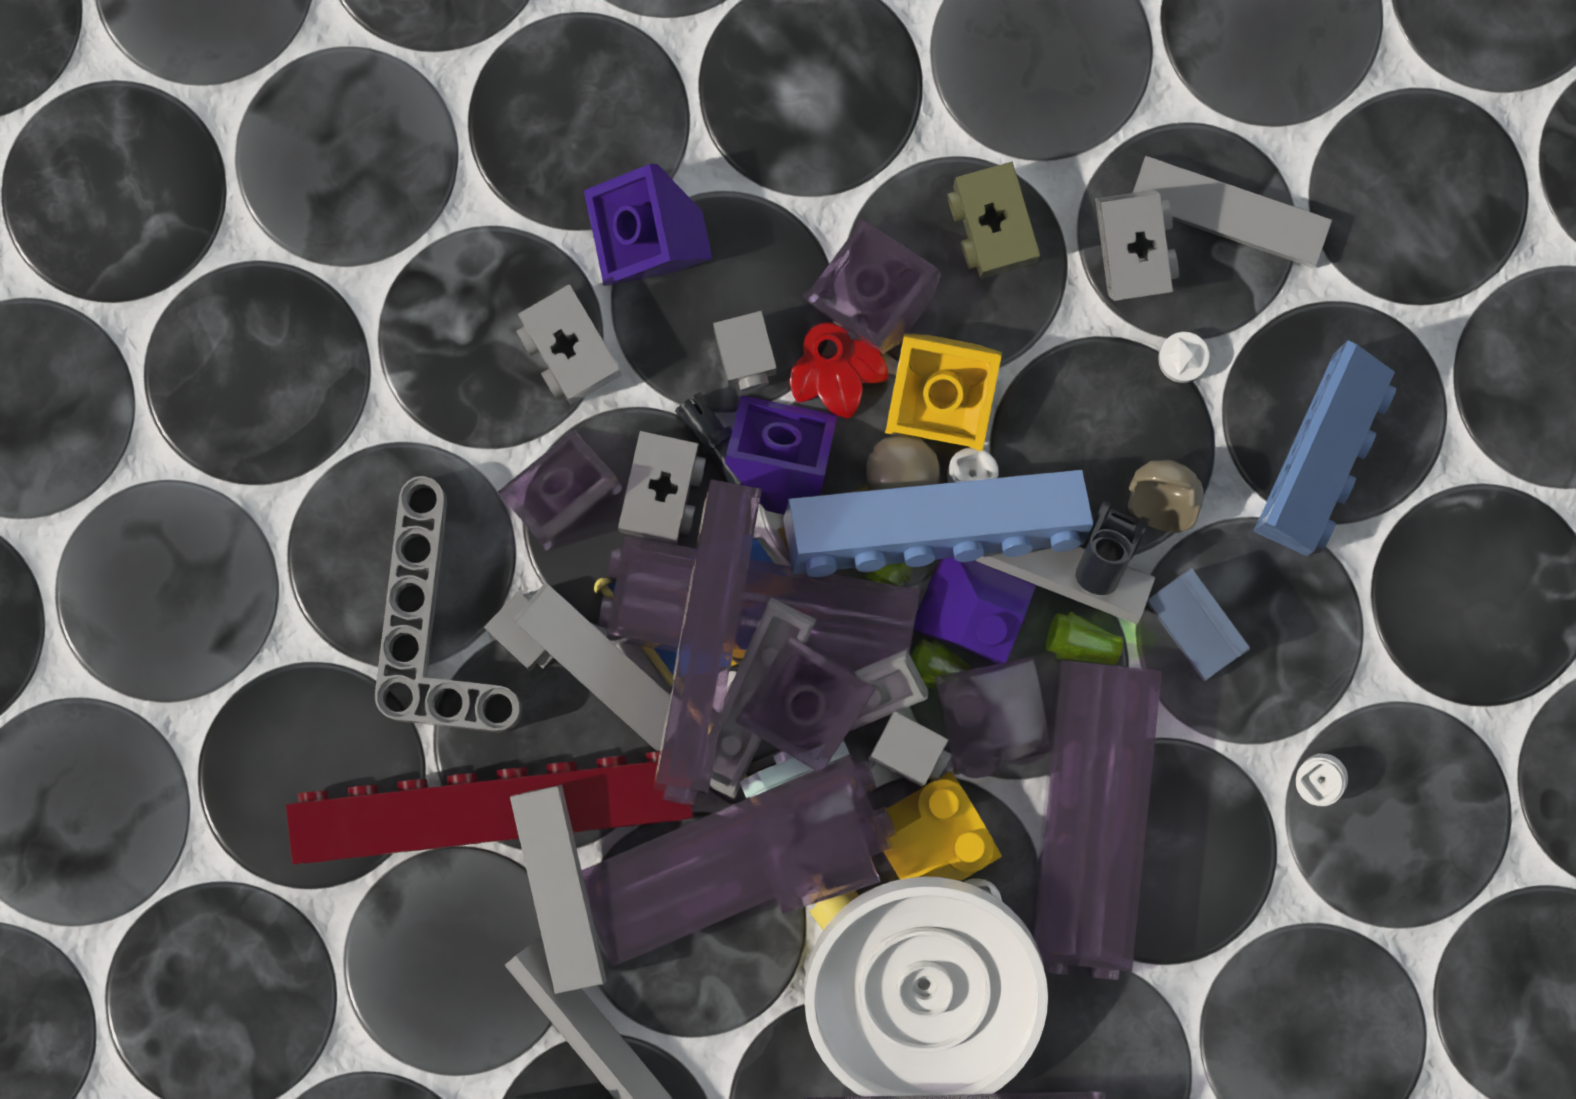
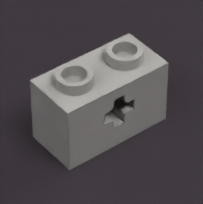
M1155 190L1095 198L1108 296L1117 301L1173 292L1171 279L1179 278V267L1175 249H1167L1165 230L1173 228L1169 201H1161L1160 193ZM1136 232H1140L1144 238L1150 240V245L1142 247V256H1138L1137 253L1127 248L1128 244L1135 242Z
M570 284L518 314L523 327L516 330L529 355L533 356L539 352L549 369L542 372L541 375L555 399L564 394L569 404L572 405L621 376L620 368ZM562 336L568 342L578 341L573 346L575 355L569 359L563 353L553 354L558 350L556 340Z
M640 431L618 526L620 533L678 545L680 534H690L695 513V506L687 505L691 485L700 487L706 458L698 456V443ZM662 477L670 478L671 487L678 490L676 495L668 494L665 502L657 501L656 491L650 489L652 484L660 485Z
M894 711L868 760L922 787L928 779L932 781L939 780L952 754L943 750L948 739Z

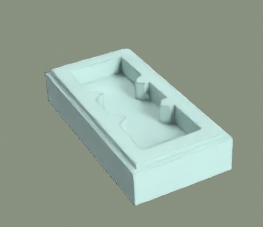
M843 738L807 753H804L802 746L799 745L773 756L776 765L740 781L746 798L750 797L752 799L827 769L847 759L849 752Z

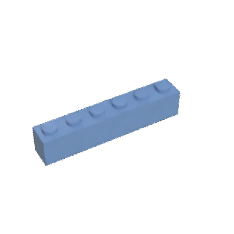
M1082 470L793 498L788 500L783 518L792 574L807 573L811 577H823L834 573L836 570L856 568L861 572H872L883 568L885 565L906 563L910 567H921L932 563L934 560L955 558L959 562H969L981 558L984 553L1003 552L1007 557H1018L1028 554L1034 549L1052 548L1056 552H1066L1085 544L1093 526Z

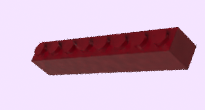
M676 750L662 751V754L660 751L646 753L647 763L627 765L626 756H614L596 759L597 768L578 771L576 761L548 764L546 765L547 774L527 776V767L497 770L498 780L478 782L477 773L447 776L448 786L428 788L427 779H415L397 782L398 791L378 793V786L374 784L348 787V797L328 799V790L298 793V803L286 804L292 864L300 865L519 839L510 797L515 794L562 785L573 833L694 819L687 759H676Z

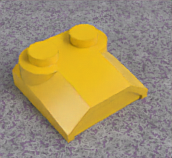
M904 333L885 433L906 434L964 445L983 452L1002 352L963 341L931 335Z
M952 771L941 776L938 781L935 780L870 818L879 827V835L876 841L900 880L914 877H941L962 881L1002 857L992 836Z

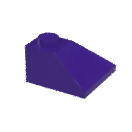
M648 164L584 190L604 286L678 272L712 259L702 210L658 164Z
M741 395L726 453L725 464L766 511L785 515L789 499L821 496L837 415Z
M955 558L939 559L911 630L1002 667L1006 664L1036 585L977 561L959 562Z

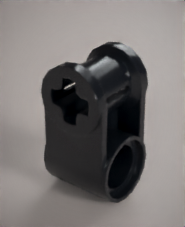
M1104 499L1087 537L1088 543L1076 568L1075 576L1080 586L1089 593L1096 595L1113 593L1118 587L1129 561L1132 560L1150 519L1142 516L1138 520L1111 508V502Z

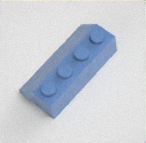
M1347 341L1333 354L1253 532L1305 556L1312 554L1316 546L1321 549L1326 547L1336 525V522L1329 519L1336 502L1345 504L1355 484L1356 477L1349 475L1356 457L1364 460L1376 437V432L1369 430L1377 412L1382 415L1386 413L1396 392V388L1389 385L1395 372L1359 345Z

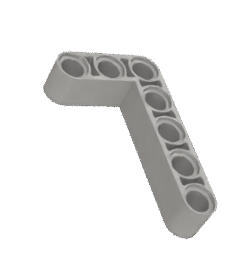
M426 476L414 477L403 485L399 495L375 689L376 705L379 711L386 717L399 722L496 733L507 732L515 728L522 716V704L518 696L510 689L498 685L427 678L448 503L444 490L434 479ZM421 488L432 489L437 497L435 507L427 513L420 514L414 512L410 502L412 495ZM415 537L428 539L431 546L429 556L420 563L409 562L405 557L406 544ZM409 586L422 588L425 595L423 606L415 612L408 613L402 611L399 606L400 593ZM403 635L414 636L419 645L417 655L408 662L397 661L393 655L394 642ZM396 685H407L413 695L411 705L402 712L392 711L387 704L388 692ZM446 690H454L460 693L462 697V708L453 717H442L436 709L437 698ZM502 695L509 698L512 703L511 716L502 723L489 721L485 712L487 702L495 696Z

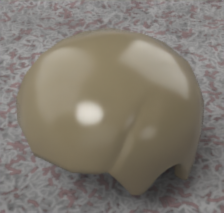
M898 434L882 439L874 446L873 452L869 454L866 463L868 491L940 484V465L935 451L921 438Z
M1151 460L1136 470L1129 486L1128 509L1138 520L1142 516L1150 519L1147 526L1161 532L1180 533L1192 529L1196 524L1204 500L1201 481L1185 465L1173 460Z

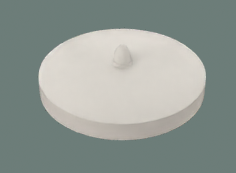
M914 877L891 881L877 886L849 902L833 917L819 936L812 950L805 976L804 1000L809 1033L821 1059L844 1085L863 1098L984 1099L1013 1079L1033 1054L1045 1025L1048 990L1042 957L1037 944L1028 928L1010 907L985 890L965 882L941 877Z

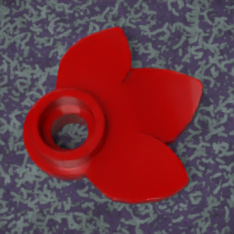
M823 322L812 327L806 334L803 342L804 355L792 366L789 383L793 396L798 403L811 400L819 395L823 404L831 412L847 419L854 415L860 404L863 391L862 383H878L887 380L888 367L880 351L871 342L851 339L849 333L842 326L832 322ZM822 341H834L838 347L836 353L832 356L822 355L818 350V346Z

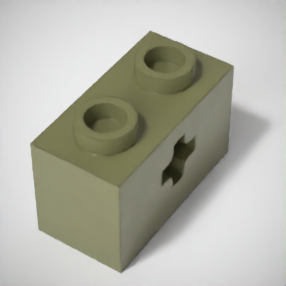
M1013 161L955 177L953 184L954 192L948 193L947 196L954 221L963 220L968 239L961 240V245L968 268L977 267L980 279L1037 264L1040 253ZM991 211L994 219H1003L999 225L998 232L992 233L989 225H980L983 222L985 212Z

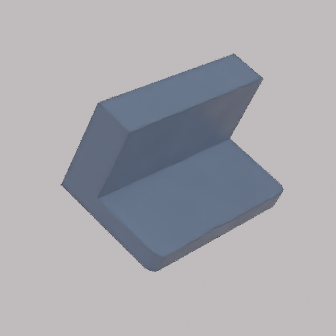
M1192 568L1147 600L1148 606L1203 681L1250 650L1248 644Z

